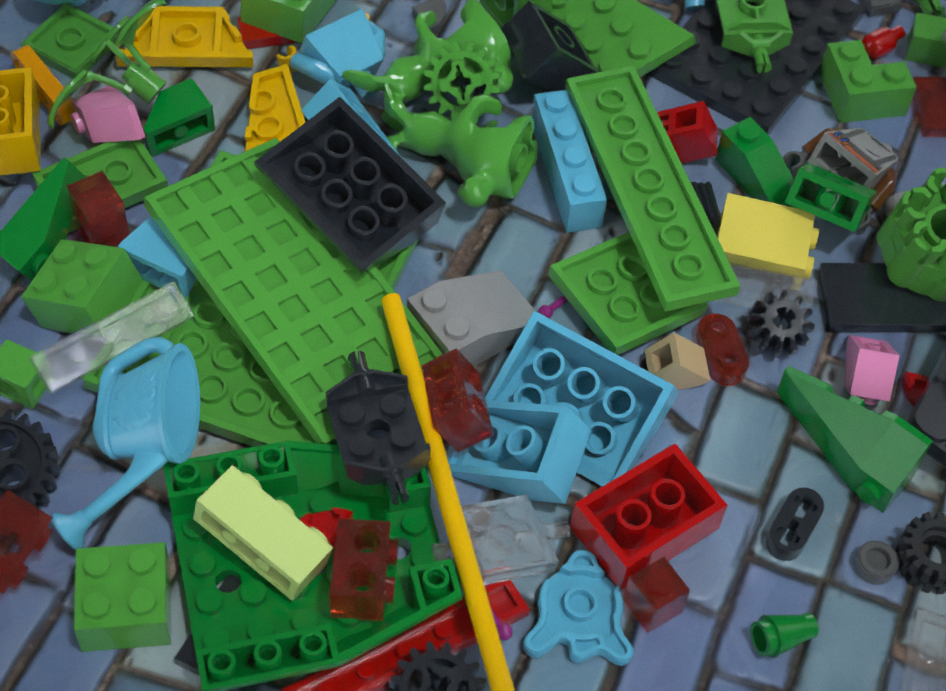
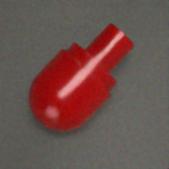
M898 25L891 30L884 27L867 34L862 39V43L869 59L876 60L891 53L896 48L897 41L905 37V30L902 26Z

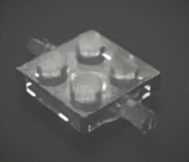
M527 495L461 506L484 585L555 571L559 561L549 540L569 538L570 526L567 525L568 522L566 520L550 524L542 523L537 517ZM449 542L432 545V556L435 562L453 559Z

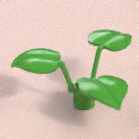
M151 0L131 18L127 15L123 17L113 27L109 36L101 42L91 59V63L95 64L104 55L112 51L128 67L121 77L126 81V84L84 69L59 92L48 115L47 124L53 129L58 109L80 87L93 80L121 90L127 96L134 92L147 104L157 96L167 82L150 69L152 66L142 58L133 45L136 31L149 18L154 8L166 4L164 0ZM126 46L136 61L132 62L119 47Z

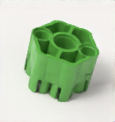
M946 168L933 170L922 186L912 188L910 192L907 190L877 233V242L881 247L889 279L899 287L908 288L916 293L927 295L936 301H946V184H941L946 177Z

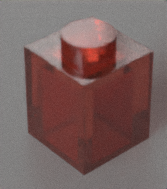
M663 557L629 577L623 601L646 632L649 633L683 612L690 589L667 559Z

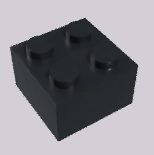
M531 1L524 5L501 28L508 41L511 55L517 59L521 66L518 69L521 76L532 85L534 83L539 84L546 92L566 90L567 78L598 73L571 25Z

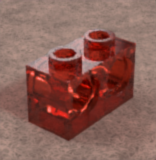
M103 171L67 185L77 231L83 242L117 247L130 235L124 203Z
M457 348L421 365L433 428L457 452L494 435L480 373Z
M338 518L329 594L330 617L384 621L385 604H394L395 577H388L389 565L397 566L399 539H391V522ZM362 549H372V550H375V551L365 553V552H361L360 550H362ZM360 586H367L372 589L368 591H358L355 588Z

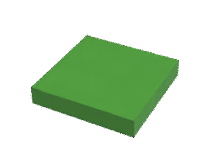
M64 3L20 45L21 47L29 45L45 65L73 79L84 69L89 71L95 65L91 63V59L101 42L109 36L113 26L68 3Z

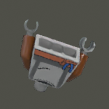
M826 128L803 145L801 152H787L783 160L787 167L793 166L790 173L794 180L799 168L808 160L815 166L877 191L857 235H862L866 232L871 221V213H877L896 188L897 173L893 168L899 160L898 156L893 153L892 147L889 144L878 141L862 128L845 130Z

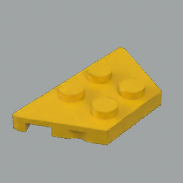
M158 6L154 8L149 18L135 33L133 45L142 58L152 67H254L253 53L244 46L240 32L236 26L231 24L230 17L224 7ZM127 47L125 50L120 49L132 62L136 61ZM116 56L117 66H126V65Z

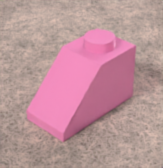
M106 86L71 100L75 111L70 114L73 126L79 135L83 133L91 142L129 141L145 138L135 104L116 88Z
M848 335L845 369V388L848 393L865 400V404L877 405L878 400L890 401L899 354L887 341Z

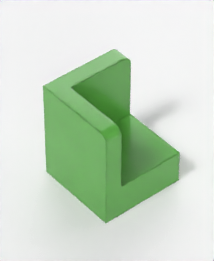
M916 12L907 36L906 61L946 67V43L942 37L943 31L946 30V18Z

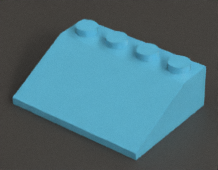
M533 311L484 400L569 406L591 429L577 473L600 486H604L633 469L660 428L679 392L673 384L542 314Z

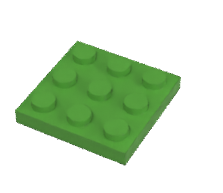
M629 232L552 264L548 272L551 280L607 350L616 355L705 315L709 306L705 302L664 311Z

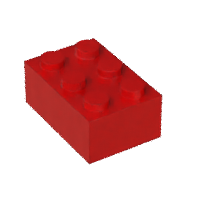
M674 443L574 503L570 529L585 548L595 555L598 564L616 587L617 585L619 586L621 591L720 528L728 504Z

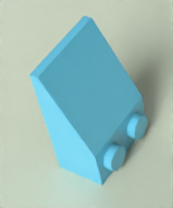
M468 399L446 455L453 477L533 501L566 504L591 429L569 406Z

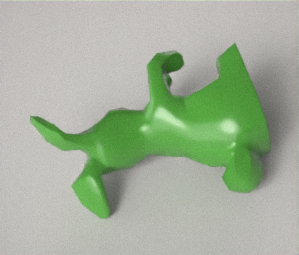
M468 0L460 13L464 25L446 39L437 38L428 28L437 21L433 11L429 10L419 13L415 20V28L418 35L414 46L415 55L392 61L384 75L373 76L358 70L342 72V77L352 85L371 93L377 91L384 93V85L387 83L391 89L394 103L399 108L407 111L404 103L417 99L425 91L423 86L431 82V78L424 75L425 70L434 69L435 67L429 59L432 56L441 59L440 48L446 46L453 52V43L460 41L462 49H466L469 42H474L475 52H479L486 47L488 51L485 58L488 61L493 58L498 60L492 69L493 72H502L503 76L495 80V84L501 86L502 91L494 94H505L511 89L513 83V75L509 69L512 65L508 41L497 22L488 14L478 0ZM468 58L469 65L478 71L483 70L479 63ZM452 59L443 67L440 78L448 76L452 70ZM461 72V75L455 79V82L470 84L471 79L470 77L465 78L463 72ZM384 108L381 115L383 121L391 129L398 132L402 131V124L391 118L386 108Z
M385 83L384 105L386 111L391 118L400 122L403 126L402 131L387 137L395 149L399 145L422 155L442 156L456 167L465 182L459 186L457 195L471 208L485 204L490 195L503 199L515 198L523 187L537 159V141L532 140L534 132V119H532V115L516 117L507 127H497L498 122L495 119L490 120L479 128L477 122L482 114L490 113L496 116L501 114L502 104L500 100L487 94L473 96L468 106L450 121L449 118L435 111L412 113L399 108L394 103L389 85Z

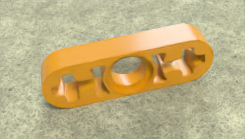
M29 45L12 51L10 56L15 69L32 67L39 100L50 113L56 97L64 87ZM71 97L56 113L55 121L60 126L70 122V114L75 112L71 103Z

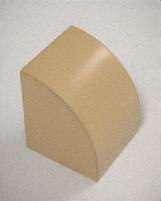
M675 332L644 350L648 372L673 384L677 390L697 387L710 381L704 348Z

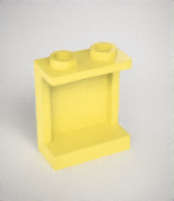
M727 193L717 238L729 263L793 277L791 289L798 291L802 279H810L815 257L808 256L809 250H815L819 229L813 227L815 215L799 208Z

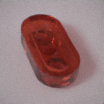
M714 313L704 316L699 322L696 340L698 345L704 348L709 375L715 382L721 385H737L746 376L749 359L736 325L729 317L722 314ZM725 359H731L735 363H728Z

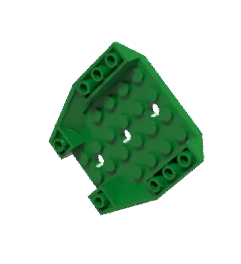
M283 441L188 458L187 461L181 462V464L166 462L163 466L202 691H224L342 666L462 600L463 595L452 559H445L430 507L431 484L425 466L418 474L405 479L409 500L402 504L399 496V505L391 503L388 488L383 487V484L364 486L348 478L339 447L333 444ZM232 465L241 473L252 475L260 483L262 490L274 500H281L289 505L298 519L305 514L328 511L333 507L344 508L353 512V520L333 548L325 566L326 570L322 574L317 575L294 601L289 599L193 519L197 499ZM402 546L408 549L410 554L403 559H394L387 554V551L391 547ZM227 575L235 576L241 581L240 587L230 593L222 592L217 588L218 584Z

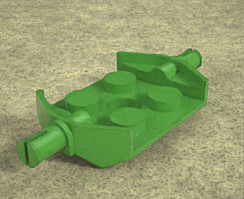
M716 0L724 33L722 47L747 56H753L759 73H762V69L764 73L770 71L772 66L768 55L789 46L793 34L785 0ZM746 2H754L757 6H751Z

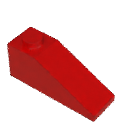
M704 101L657 112L681 163L717 156L718 128Z

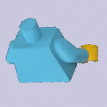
M360 9L307 34L300 48L301 53H297L294 46H288L286 48L288 56L276 55L278 65L288 64L290 73L298 71L324 85L331 79L349 88L354 85L342 77L343 71L358 70L371 75L378 72L385 57V32L370 21L368 13H364L363 9ZM355 87L362 100H366L377 93H371Z

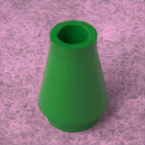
M809 612L804 614L762 615L758 621L752 623L750 628L751 641L757 653L761 656L768 655L772 658L782 655L809 639L816 638L819 633L817 620Z

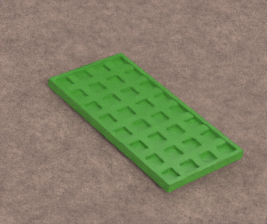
M274 138L145 196L144 207L315 442L334 445L337 443L327 409L325 392L353 373L348 361V355L355 351L358 361L357 351H363L370 370L375 369L401 374L381 299L385 295L396 292L376 266L361 274L254 166V161L279 143V140ZM402 301L424 380L429 391L451 379L455 369Z

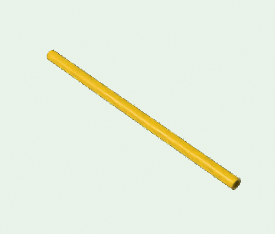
M390 293L381 299L401 374L408 377V389L425 441L430 443L431 459L427 466L491 691H515L402 300L399 294Z

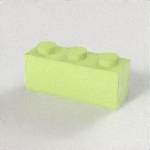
M233 465L197 499L193 519L292 601L326 566L333 547L329 545L325 535L314 527H307L295 517L289 505L281 500H274L262 490L260 483L252 475L241 473Z

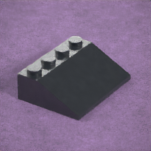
M338 97L254 161V166L361 274L417 241L439 222L446 204L341 97Z

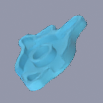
M586 550L574 552L571 554L568 562L560 567L558 573L549 579H545L540 588L537 605L538 623L525 636L523 641V650L528 656L540 658L558 644H565L569 649L570 659L575 663L584 662L597 655L604 656L610 662L619 666L626 665L631 661L634 653L633 646L624 636L621 628V618L624 611L622 593L618 585L615 588L613 583L604 576L605 571L599 566L595 555Z

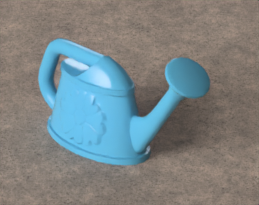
M162 337L147 338L115 356L103 369L93 421L94 438L99 449L108 455L110 459L133 458V461L127 472L83 510L69 515L62 513H53L51 515V522L54 528L71 548L75 550L84 548L85 534L92 525V522L162 468L167 461L181 464V462L187 461L195 447L200 422V386L194 358L189 348L183 343L174 345L171 341ZM153 353L161 354L126 374L122 373L128 367Z

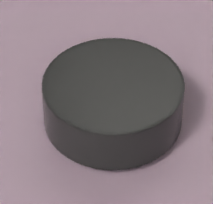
M881 541L864 543L854 558V569L858 576L865 582L873 585L888 583L899 567V558L895 550L890 545Z

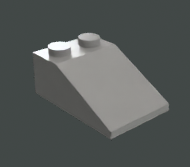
M501 270L439 281L407 298V308L455 369L451 379L515 344L533 311H536Z

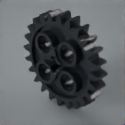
M8 409L3 417H0V531L2 533H6L8 521L13 520L18 526H23L21 515L25 512L35 517L39 515L35 503L49 504L50 499L46 490L57 489L58 486L54 476L60 474L57 461L59 456L56 446H53L50 433H44L39 421L31 425L26 413L15 420L12 409ZM13 445L7 450H1L3 447ZM14 480H22L18 484L8 485Z

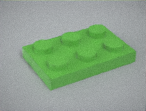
M141 140L106 142L67 158L85 175L68 232L143 201L145 196L168 186L166 177ZM58 163L32 173L37 188Z

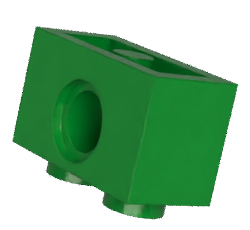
M807 163L799 168L785 203L856 232L863 225L877 191Z

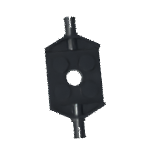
M358 350L357 361L355 351L348 355V361L353 373L325 392L326 405L345 472L348 478L364 486L383 484V487L388 488L393 505H399V496L401 503L404 504L409 500L405 479L418 474L431 459L430 443L425 441L408 389L407 375L375 369L370 370L365 353ZM373 430H384L388 433V436L383 439H372L368 434Z

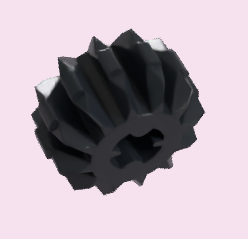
M787 290L781 292L779 299L774 293L768 292L764 297L765 302L756 300L752 306L755 313L748 316L747 323L755 328L750 331L749 336L751 339L760 337L763 339L758 347L760 351H764L768 345L773 346L772 353L774 357L780 356L783 347L788 354L794 355L798 350L797 345L805 347L810 339L807 333H811L815 329V324L806 320L812 315V308L800 309L799 306L803 302L802 296L796 297L792 302L789 300V292ZM777 317L780 318L779 322H782L783 319L787 322L788 326L785 330L782 329V325L778 328L773 323Z

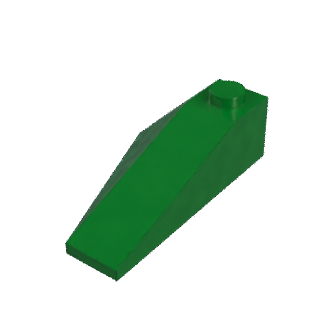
M791 366L784 370L777 389L778 395L848 487L856 492L863 502L873 505L884 513L912 481L933 440L898 415L887 410L880 415L865 408V400L852 395L847 400L836 395L830 384Z

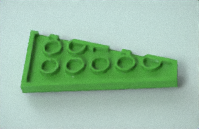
M552 0V14L571 25L598 72L635 66L639 77L696 44L695 35L637 0Z

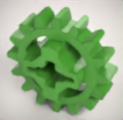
M456 41L453 43V52L446 46L440 48L441 59L436 56H432L429 59L431 64L435 66L434 69L424 71V75L431 78V82L423 86L424 90H433L434 96L429 99V103L433 104L439 101L441 107L438 113L442 115L449 109L452 111V120L468 106L473 96H475L474 92L478 86L486 84L484 94L489 96L492 93H500L502 91V87L495 84V80L503 76L502 72H493L492 69L498 60L493 58L488 61L485 58L488 51L486 47L479 52H475L474 42H469L466 49H462L460 41ZM468 58L479 63L483 70L478 71L469 65ZM452 59V70L448 76L440 78L443 67ZM461 72H463L465 78L470 77L471 83L466 86L465 90L462 84L456 85L455 79L461 75ZM448 91L457 98L458 104L448 99L443 92Z

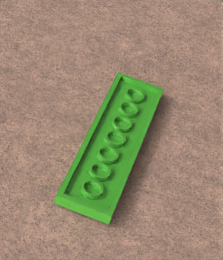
M635 66L567 78L565 89L570 94L583 130L664 311L738 295L740 284Z

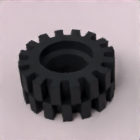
M930 512L923 513L920 519L916 516L911 520L901 535L895 552L898 553L899 565L903 564L899 571L904 578L909 574L912 576L909 582L910 585L915 588L917 583L920 582L924 584L922 592L930 593L932 588L935 587L936 595H942L946 592V564H939L930 560L922 551V544L933 542L946 549V520H944L943 512H936L933 519Z

